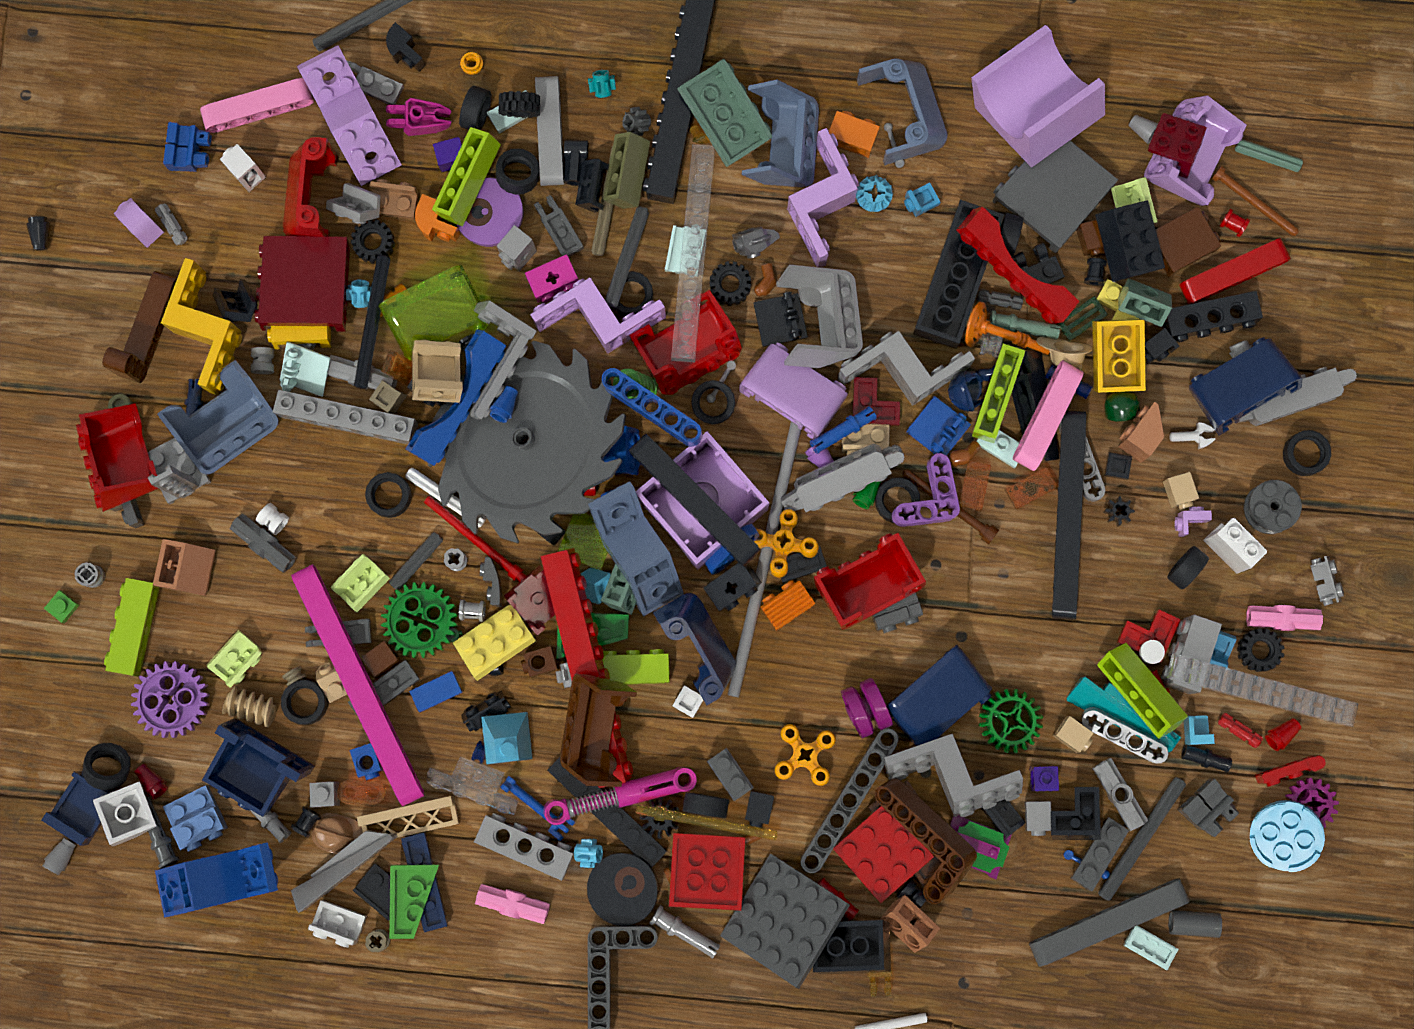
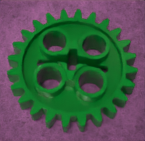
M413 582L412 589L404 585L403 593L395 590L397 598L389 596V600L392 602L391 606H383L388 610V614H381V617L387 619V622L381 624V626L388 628V631L383 635L385 637H392L388 644L393 645L397 643L395 647L397 652L404 648V656H408L410 651H412V658L415 659L419 652L422 658L425 659L428 651L432 656L436 655L435 648L444 651L442 643H451L447 636H455V633L450 629L451 627L458 626L457 623L452 622V619L458 617V614L451 613V610L456 606L454 604H447L451 597L445 596L442 598L444 590L440 589L436 592V586L433 584L428 590L427 583L425 582L422 583L421 588H419L416 582ZM417 599L419 603L418 608L415 611H410L408 608L409 602ZM433 608H439L440 616L436 620H431L430 611ZM404 611L416 617H421L428 622L438 625L439 628L434 629L421 623L418 624L412 619L401 616L400 613ZM403 621H408L410 625L409 630L401 633L399 625ZM429 629L431 638L423 642L420 637L421 633Z

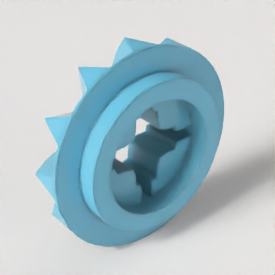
M875 175L866 177L859 182L856 198L862 208L870 212H878L890 204L893 196L892 187L885 178ZM874 185H876L877 192L881 193V195H877L875 202H873L872 194L868 193V191H872Z

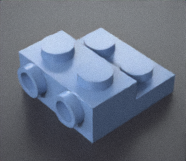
M208 785L163 806L172 826L170 830L180 850L187 849L190 852L202 846L201 841L207 838L209 841H212L222 836V831L228 828Z

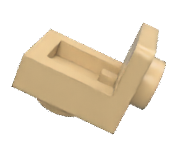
M328 662L321 665L315 672L316 681L328 701L331 703L347 695L333 663Z

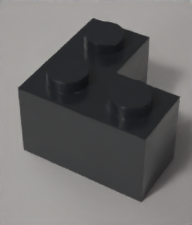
M1075 787V811H1051L1052 840H1101L1099 787Z

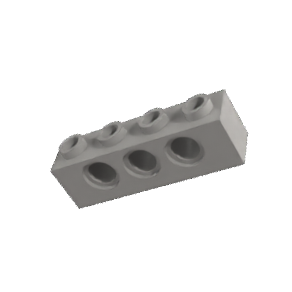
M499 814L485 815L474 843L561 881L564 879L574 856V852L570 851L571 846L558 841L557 845L549 842L550 837L540 832H536L535 835L526 832L528 827L515 822L514 825H510L505 822L506 818ZM501 829H506L510 834V838L506 843L498 839V832ZM523 838L529 839L532 843V848L529 852H524L520 849L519 844ZM544 848H549L554 853V857L550 862L544 861L541 857V852Z

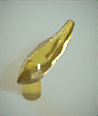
M697 125L690 128V132L694 137L692 142L698 144L710 143L706 134L702 133Z

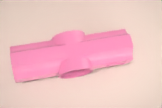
M1275 605L1274 607L1248 606L1246 621L1247 626L1269 627L1280 631H1294L1295 629L1321 630L1323 615L1321 610L1299 609L1289 605Z
M485 884L480 885L475 902L479 906L497 910L502 915L517 919L521 917L541 924H545L550 908L549 903L526 897V894L509 889L505 891Z

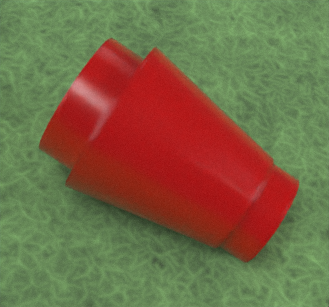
M1291 718L1268 730L1265 740L1273 750H1283L1302 727L1296 719Z

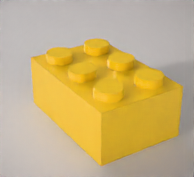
M1144 320L1092 321L1094 391L1098 393L1146 391Z

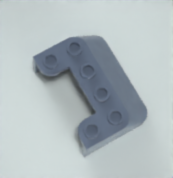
M236 360L225 366L220 373V380L227 390L196 412L188 416L181 406L170 405L157 413L198 470L203 474L214 473L271 433L278 425L277 416Z

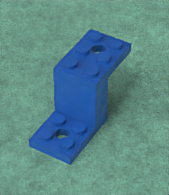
M268 842L155 870L164 918L277 891L278 877L273 869V853L269 848Z

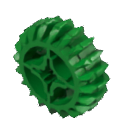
M1004 689V697H1002L999 691L995 692L997 700L995 701L990 697L987 701L991 706L983 704L981 707L987 711V714H979L980 718H986V722L979 723V727H987V730L981 733L982 736L990 734L991 737L987 740V743L991 744L997 741L994 747L996 750H999L1003 744L1004 753L1009 752L1010 746H1012L1013 753H1018V745H1020L1022 750H1027L1025 742L1027 741L1030 745H1034L1035 741L1031 736L1038 738L1041 735L1035 731V728H1043V724L1036 723V719H1043V715H1035V711H1038L1040 706L1032 708L1031 704L1034 703L1035 699L1030 698L1028 701H1025L1027 697L1026 692H1023L1018 697V689L1013 690L1012 696H1010L1009 689ZM1005 701L1016 702L1015 706L1008 713L996 709ZM1022 707L1028 713L1029 726L1020 718ZM1014 714L1013 720L1018 725H1011L1008 728V721L1004 717H1011ZM993 716L1002 724L1000 735L994 730L992 724ZM1013 729L1025 732V735L1018 740H1005Z

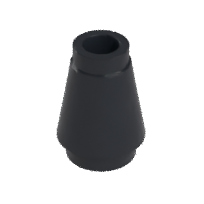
M28 217L26 226L33 250H47L50 223L47 222V217Z

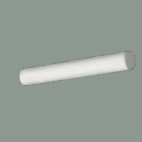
M926 1013L854 1027L855 1029H896L927 1023Z

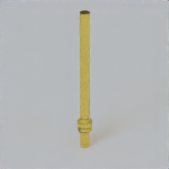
M637 804L636 814L654 817V820L664 821L667 819L765 839L776 840L777 831L666 810V807L658 805L651 807Z

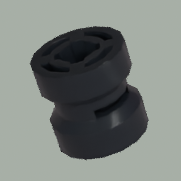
M912 878L896 895L898 899L906 895L918 908L926 902L923 890L917 887V883Z

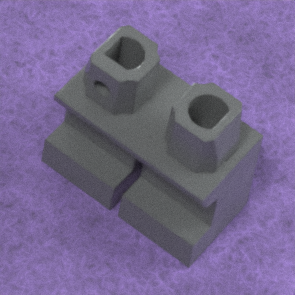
M1209 778L1194 793L1195 795H1191L1177 810L1198 830H1203L1210 836L1216 837L1223 828L1215 819L1221 814L1230 822L1239 812L1232 804L1234 800L1220 787L1221 785L1214 778Z

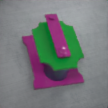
M953 815L950 826L977 853V859L971 868L984 872L993 879H997L1000 867L1004 865L1012 834L1004 839V834L996 829L960 817V815L956 817Z

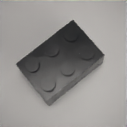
M1148 200L1095 214L1112 282L1165 268Z
M884 920L839 922L813 965V972L818 974L891 972L890 923Z

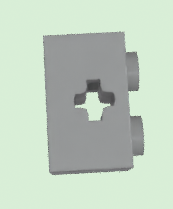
M515 225L496 246L500 253L498 256L502 259L501 262L508 269L512 270L515 268L518 272L537 252L533 240Z

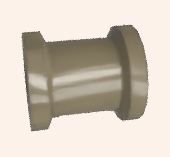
M383 929L370 932L366 937L365 946L371 952H381L390 944L389 933ZM381 936L382 940L380 943L382 945H374L375 937Z

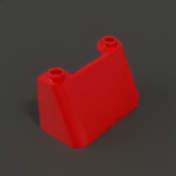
M312 137L307 139L290 157L283 231L286 236L330 237V231L320 225L318 210L310 206L313 176H324V171L327 167L337 165V154L327 138Z

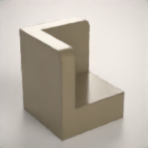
M382 380L369 400L386 412L395 414L407 397V394L398 391Z

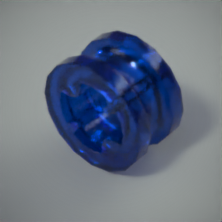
M479 741L474 749L471 760H478L479 764L483 765L486 760L485 746L482 744V741Z

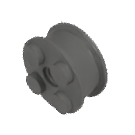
M1269 480L1256 486L1248 493L1244 502V514L1248 523L1255 530L1264 534H1277L1290 528L1299 519L1302 509L1301 499L1297 491L1290 484L1280 480Z

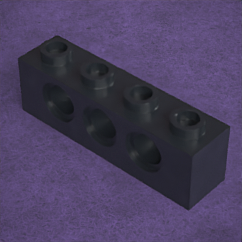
M1257 291L1172 308L1163 327L1166 328L1177 343L1189 340L1190 336L1197 335V338H1204L1212 335L1211 332L1220 330V334L1234 331V327L1242 326L1243 329L1257 326L1256 323L1263 318ZM1230 309L1238 311L1239 318L1232 317ZM1213 314L1217 319V323L1210 322L1207 315ZM1185 318H1189L1194 322V328H1190L1185 324Z

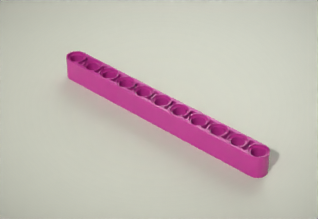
M312 564L292 574V580L398 801L402 806H405L425 796L417 775L317 568Z

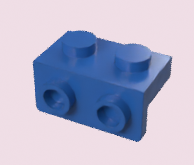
M624 426L623 435L604 456V462L619 458L622 460L614 475L639 474L640 463L628 451L640 439L639 430L636 428Z

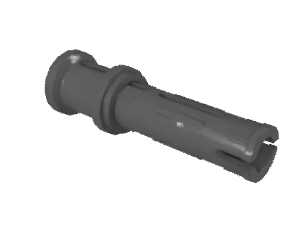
M146 796L156 823L155 828L147 831L152 841L150 848L156 853L160 863L158 865L159 869H163L177 863L180 859L178 856H175L170 844L172 840L169 836H166L151 798Z

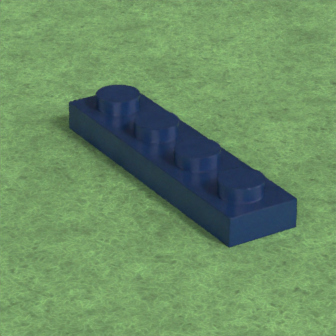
M426 832L401 838L407 865L433 864ZM436 875L421 916L424 932L449 926Z

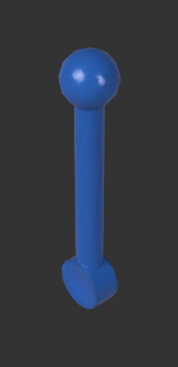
M1066 850L1063 854L1067 860L1072 859L1078 863L1082 860L1073 855V852L1070 850ZM1105 870L1101 878L1108 879L1110 876L1109 871Z

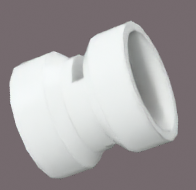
M268 503L259 512L256 521L261 525H266L269 532L277 535L286 526L289 517L284 513H279L277 507L272 503Z

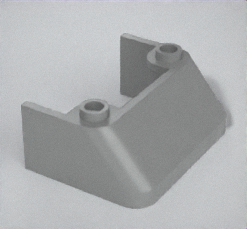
M788 265L776 285L782 288L798 289L799 298L805 305L817 307L821 345L797 344L785 359L784 365L822 368L856 356L862 349L863 342L854 276L846 270Z

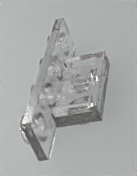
M461 756L452 776L429 768L427 772L426 782L433 788L450 791L457 797L469 798L479 805H488L504 814L515 815L518 800L497 793L505 772Z

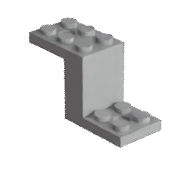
M899 331L895 334L889 332L880 339L881 342L877 346L873 347L870 345L860 352L861 356L857 359L850 358L841 365L842 368L840 369L838 380L841 384L846 385L854 377H858L881 361L913 406L951 381L956 374L969 369L975 358L970 351L965 355L960 352L951 359L947 367L944 368L943 365L937 367L931 372L932 375L930 376Z
M953 734L884 757L886 774L889 780L892 778L902 780L908 777L910 773L916 771L922 773L934 765L954 817L959 815L960 817L969 816L974 813V810L981 807L983 809L992 808L997 804L996 802L1004 799L1012 801L1022 793L1023 777L1020 770L973 786Z

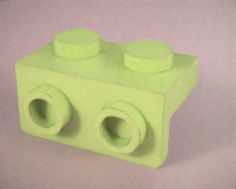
M1146 177L1111 188L1116 208L1148 200L1153 222H1157Z
M362 554L342 576L338 577L331 586V589L340 595L353 610L358 612L390 578L371 559Z
M238 630L208 662L207 667L224 680L228 687H232L233 684L237 685L245 677L244 672L250 666L254 667L260 661L262 651L256 643Z

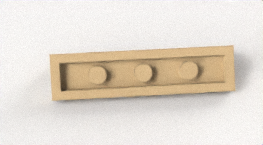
M454 796L357 817L358 826H362L363 833L368 830L367 825L377 823L384 828L382 833H386L388 830L398 837L459 824ZM450 806L452 821L443 822L436 818L441 808ZM436 810L433 815L427 811ZM418 813H424L431 818L425 827H419L413 823ZM413 815L410 820L405 818V816ZM396 818H401L407 822L404 830L399 833L389 828ZM390 820L387 825L382 823L383 821ZM433 820H435V821H437V822L439 823V824L431 825V823L433 822ZM410 825L416 828V829L408 830V828H409Z

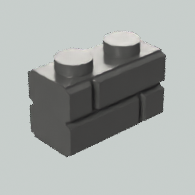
M914 593L876 613L872 618L876 630H883L885 634L896 630L897 624L905 622L906 626L919 622L918 617L922 616L923 612L917 595Z
M727 748L707 761L733 801L754 788Z

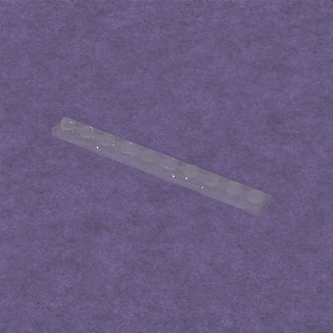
M692 144L671 353L672 361L695 363L715 148L713 145Z

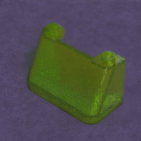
M462 265L454 266L386 299L379 305L408 363L412 362L415 340L442 342L466 329L476 332V330H484L488 327L487 323L478 318L479 314L473 311L477 303L481 301Z

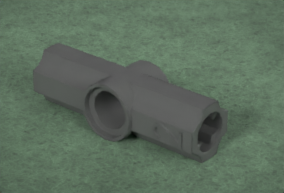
M242 513L232 522L229 529L243 539L252 551L263 559L266 558L279 571L285 573L294 565L297 557L283 547L275 536L266 529H261L248 516Z

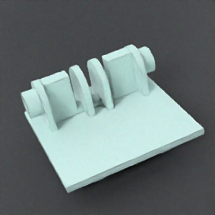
M287 341L280 376L282 390L290 392L291 389L297 387L323 397L331 358Z

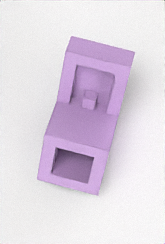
M131 198L121 203L117 211L114 212L116 217L147 248L164 233Z

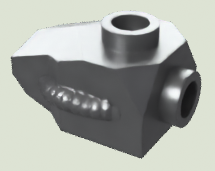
M762 227L750 228L732 234V244L737 253L739 252L740 255L747 256L750 259L760 256L761 251L780 237L779 233L775 230L763 229Z

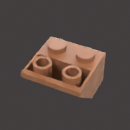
M1156 402L1152 403L1149 407L1145 405L1140 409L1133 419L1136 423L1127 427L1119 437L1122 442L1118 447L1140 463L1152 455L1164 438L1159 405Z
M163 539L153 585L160 588L206 596L216 550Z

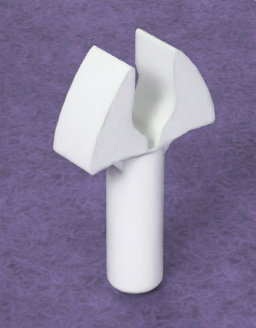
M1199 422L1196 424L1197 429L1195 431L1171 432L1169 438L1171 442L1195 441L1198 443V449H1202L1211 444L1215 438L1204 439L1199 435L1203 432H1213L1215 429Z

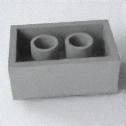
M1197 615L1183 618V621L1180 620L1175 632L1178 634L1176 643H1172L1168 656L1171 657L1169 665H1165L1161 675V679H1164L1163 683L1166 687L1187 694L1201 692L1222 624Z

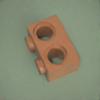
M906 895L894 901L880 918V920L890 923V930L914 953L928 946L940 930Z

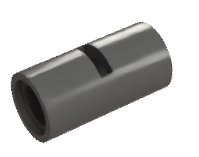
M1171 910L1168 918L1169 933L1172 935L1220 938L1222 933V917L1220 913Z

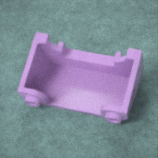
M1202 96L1183 100L1176 107L1172 115L1207 127L1202 145L1188 178L1179 176L1181 167L1177 166V161L1157 154H1153L1144 173V177L1151 183L1200 206L1208 205L1214 197V187L1208 184L1225 147L1239 143L1247 126L1212 98Z
M776 343V345L770 344L741 382L739 392L748 398L755 395L756 401L763 402L796 424L800 430L805 427L804 431L808 433L807 437L814 440L822 435L847 398L846 387L838 381L831 382L810 367L784 365V361L789 355L787 353L788 349L780 343Z

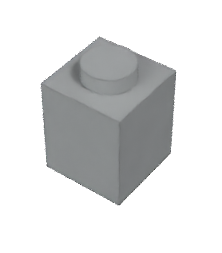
M339 782L310 783V807L340 805Z
M1025 801V830L1031 831L1032 836H1044L1046 831H1051L1050 801Z

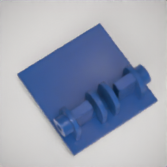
M934 396L906 433L933 454L942 453L947 456L971 424L966 421L967 417L962 413L957 414Z

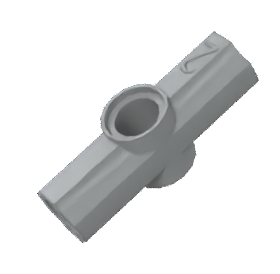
M330 355L331 359L327 375L348 381L349 384L354 386L358 361L355 360L353 362ZM371 365L368 387L366 389L376 390L382 380L396 388L398 376L376 369Z
M1109 758L1093 767L1092 769L1107 792L1108 799L1116 807L1129 831L1144 825L1148 819L1133 796L1132 789L1124 781L1113 760ZM1118 788H1122L1125 791V798L1122 801H1118L1115 797V792Z

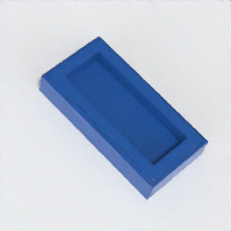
M453 671L409 691L419 713L463 693Z

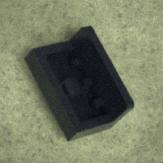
M240 279L237 290L214 289L213 297L223 319L231 322H251L258 304L246 280Z

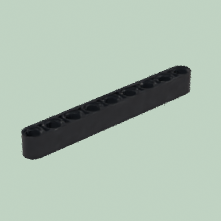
M1066 411L1061 422L1052 619L1076 620L1086 411Z

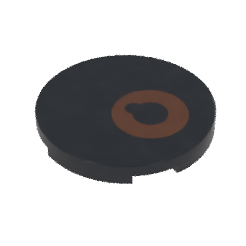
M614 853L602 859L592 869L587 883L588 899L595 913L604 921L618 926L632 925L643 920L655 907L658 897V879L653 868L643 858L635 854Z

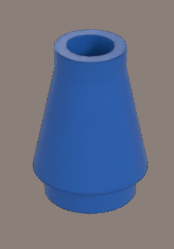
M506 386L490 407V416L502 423H506L508 419H511L518 391Z

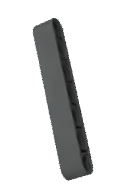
M883 729L876 734L802 854L800 863L806 872L815 873L825 863L884 767V757L890 756L897 746L898 735L894 730ZM883 733H890L892 735L893 742L890 746H884L881 743L880 738ZM871 753H877L881 758L880 764L876 767L871 766L868 762V757ZM860 773H864L868 777V783L864 787L858 786L855 782L856 776ZM848 793L853 794L856 798V802L852 807H846L843 804V797ZM834 814H840L843 818V824L838 828L833 827L830 823V819ZM826 834L830 837L831 842L828 847H819L817 840L820 835ZM809 855H815L818 858V864L814 868H808L805 865V859Z
M1177 878L1031 941L1029 946L1038 967H1041L1189 903L1190 900L1180 878Z

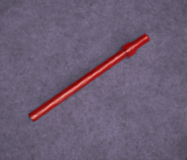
M431 496L425 499L424 503L506 570L510 578L520 582L526 577L522 568L517 564L513 565Z

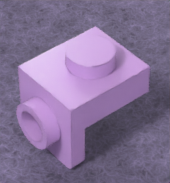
M1190 507L1189 511L1178 513V517H1175V530L1178 531L1179 537L1189 534L1188 523H1207L1211 521V511H1204V507Z

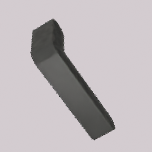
M599 925L592 928L589 932L588 1029H611V949L652 948L658 940V931L655 927L651 925ZM649 930L653 933L654 940L651 943H645L641 940V933L643 931ZM595 931H602L605 934L606 940L604 943L599 944L593 940V933ZM619 931L628 932L630 936L629 942L620 943L617 940V933ZM600 955L605 958L606 965L603 968H597L593 964L595 956ZM602 980L606 985V990L601 993L596 992L593 988V982ZM596 1005L604 1006L606 1015L597 1017L593 1013V1007Z

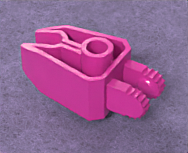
M410 98L405 102V105L386 106L387 113L403 115V119L392 118L386 120V125L391 128H403V132L408 136L438 133L448 129L451 125V121L437 119L439 117H449L451 114L450 109L438 103Z

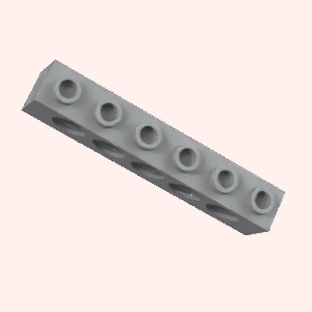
M278 390L273 413L281 418L407 445L419 424L413 418Z

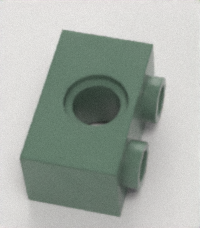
M1129 278L1118 297L1119 311L1161 327L1172 309L1171 294Z

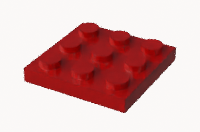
M882 806L833 848L880 904L935 856Z
M673 833L669 907L741 911L745 837Z

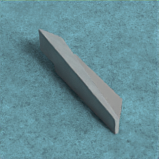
M371 830L362 833L311 875L312 879L291 890L298 913L306 910L322 896L329 893L398 836L394 833L387 834Z

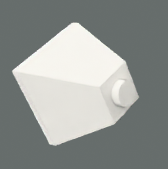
M140 782L93 800L109 845L112 847L136 838L156 827Z

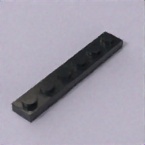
M560 757L547 770L578 799L580 796L584 797V795L600 793L601 790L604 792L598 786H585L562 767ZM614 804L613 807L610 805L608 808H600V811L596 809V812L592 810L591 813L635 855L647 861L651 867L667 852L618 805L615 806Z

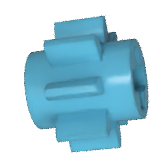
M361 279L352 281L351 285H348V289H346V300H351L354 307H367L371 292L369 282Z
M581 839V844H576L574 859L576 862H580V867L594 868L595 863L601 862L603 848L601 845H596L597 839Z

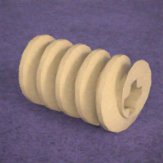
M234 686L224 701L222 714L228 712V715L231 717L237 714L238 719L246 717L248 722H252L255 719L256 724L261 725L264 722L265 727H269L274 720L277 706L273 705V697L264 702V695L261 694L256 700L255 692H251L249 697H246V689L237 694V687Z

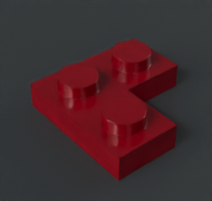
M854 377L853 416L870 406L873 411L866 415V417L875 413L877 419L868 424L899 426L900 402L877 401V378Z

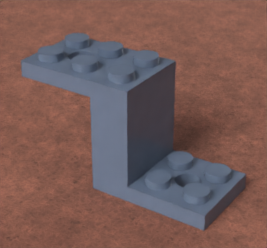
M630 481L588 504L602 543L628 581L642 616L672 601L676 596L684 594L671 554L645 518L635 488Z

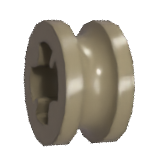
M301 666L290 670L282 676L284 680L288 681L287 687L295 681L304 680L307 677L306 674L301 673Z

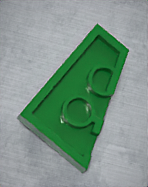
M591 613L592 620L598 628L597 640L599 645L603 646L628 638L629 614ZM557 627L556 659L565 657L559 628Z

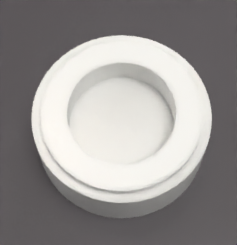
M1156 640L1144 642L1139 649L1141 659L1147 664L1160 662L1165 654L1163 645Z

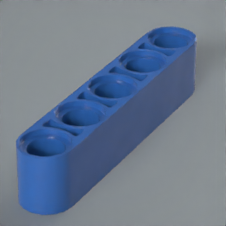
M610 368L603 373L602 383L609 394L683 444L694 447L701 442L702 431L697 422L618 369ZM611 377L619 378L617 385L610 386L607 384ZM631 390L639 392L635 399L627 398V393ZM650 403L658 404V409L654 412H648L646 407ZM669 416H675L678 418V421L675 425H667L665 423L666 419ZM694 429L698 434L695 438L689 439L685 437L686 431Z

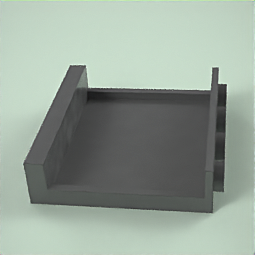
M1068 141L1032 168L1025 160L1020 167L1016 165L1008 174L1010 179L1005 184L1001 182L993 191L995 197L992 202L995 204L998 201L1014 215L1023 217V222L1051 244L1049 249L1056 254L1077 230L1079 225L1084 222L1109 193L1111 188L1114 187L1118 179L1073 142Z

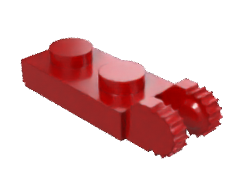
M1313 755L1257 773L1255 777L1258 784L1266 783L1267 787L1281 783L1280 778L1286 776L1289 779L1300 777L1303 775L1302 771L1304 770L1308 772L1318 771L1326 766V760L1320 755Z

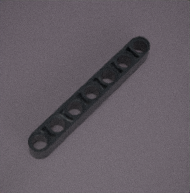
M646 433L628 450L739 564L745 567L761 551L759 546Z

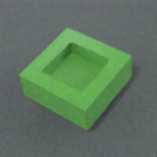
M59 590L44 609L61 623H65L79 607V604Z

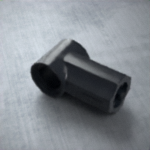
M565 139L564 184L579 186L583 161L588 160V140Z

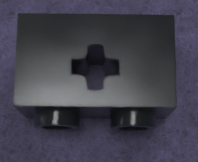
M737 563L705 586L704 590L719 611L724 609L730 611L740 604L738 600L745 595L746 598H749L758 591L757 586L762 582L749 563L745 567ZM736 583L738 587H736V591L732 592L730 588L733 586L732 584Z

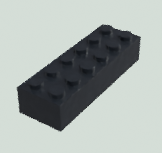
M960 200L913 332L916 336L957 349L960 344L988 261L981 259L977 254V250L972 245L966 244L961 239V235L956 231L973 209L981 207ZM985 208L1001 226L1004 214Z

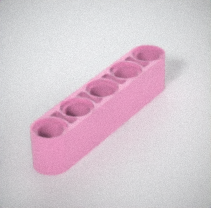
M298 78L204 105L200 108L205 130L209 133H216L307 107L313 103V98L304 79Z
M1064 360L1059 363L1012 458L1014 461L1032 471L1037 469L1083 377V371Z

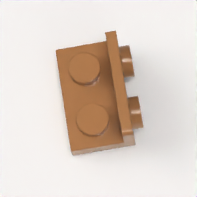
M378 179L377 182L371 181L370 187L372 192L381 197L379 215L415 220V210L419 197L416 187L406 182L396 185L383 179Z

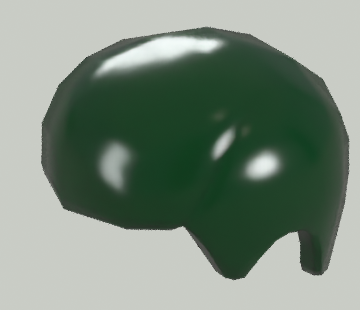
M1129 391L1112 393L1107 397L1104 404L1105 417L1115 422L1134 419L1137 409L1140 411V400L1136 394Z

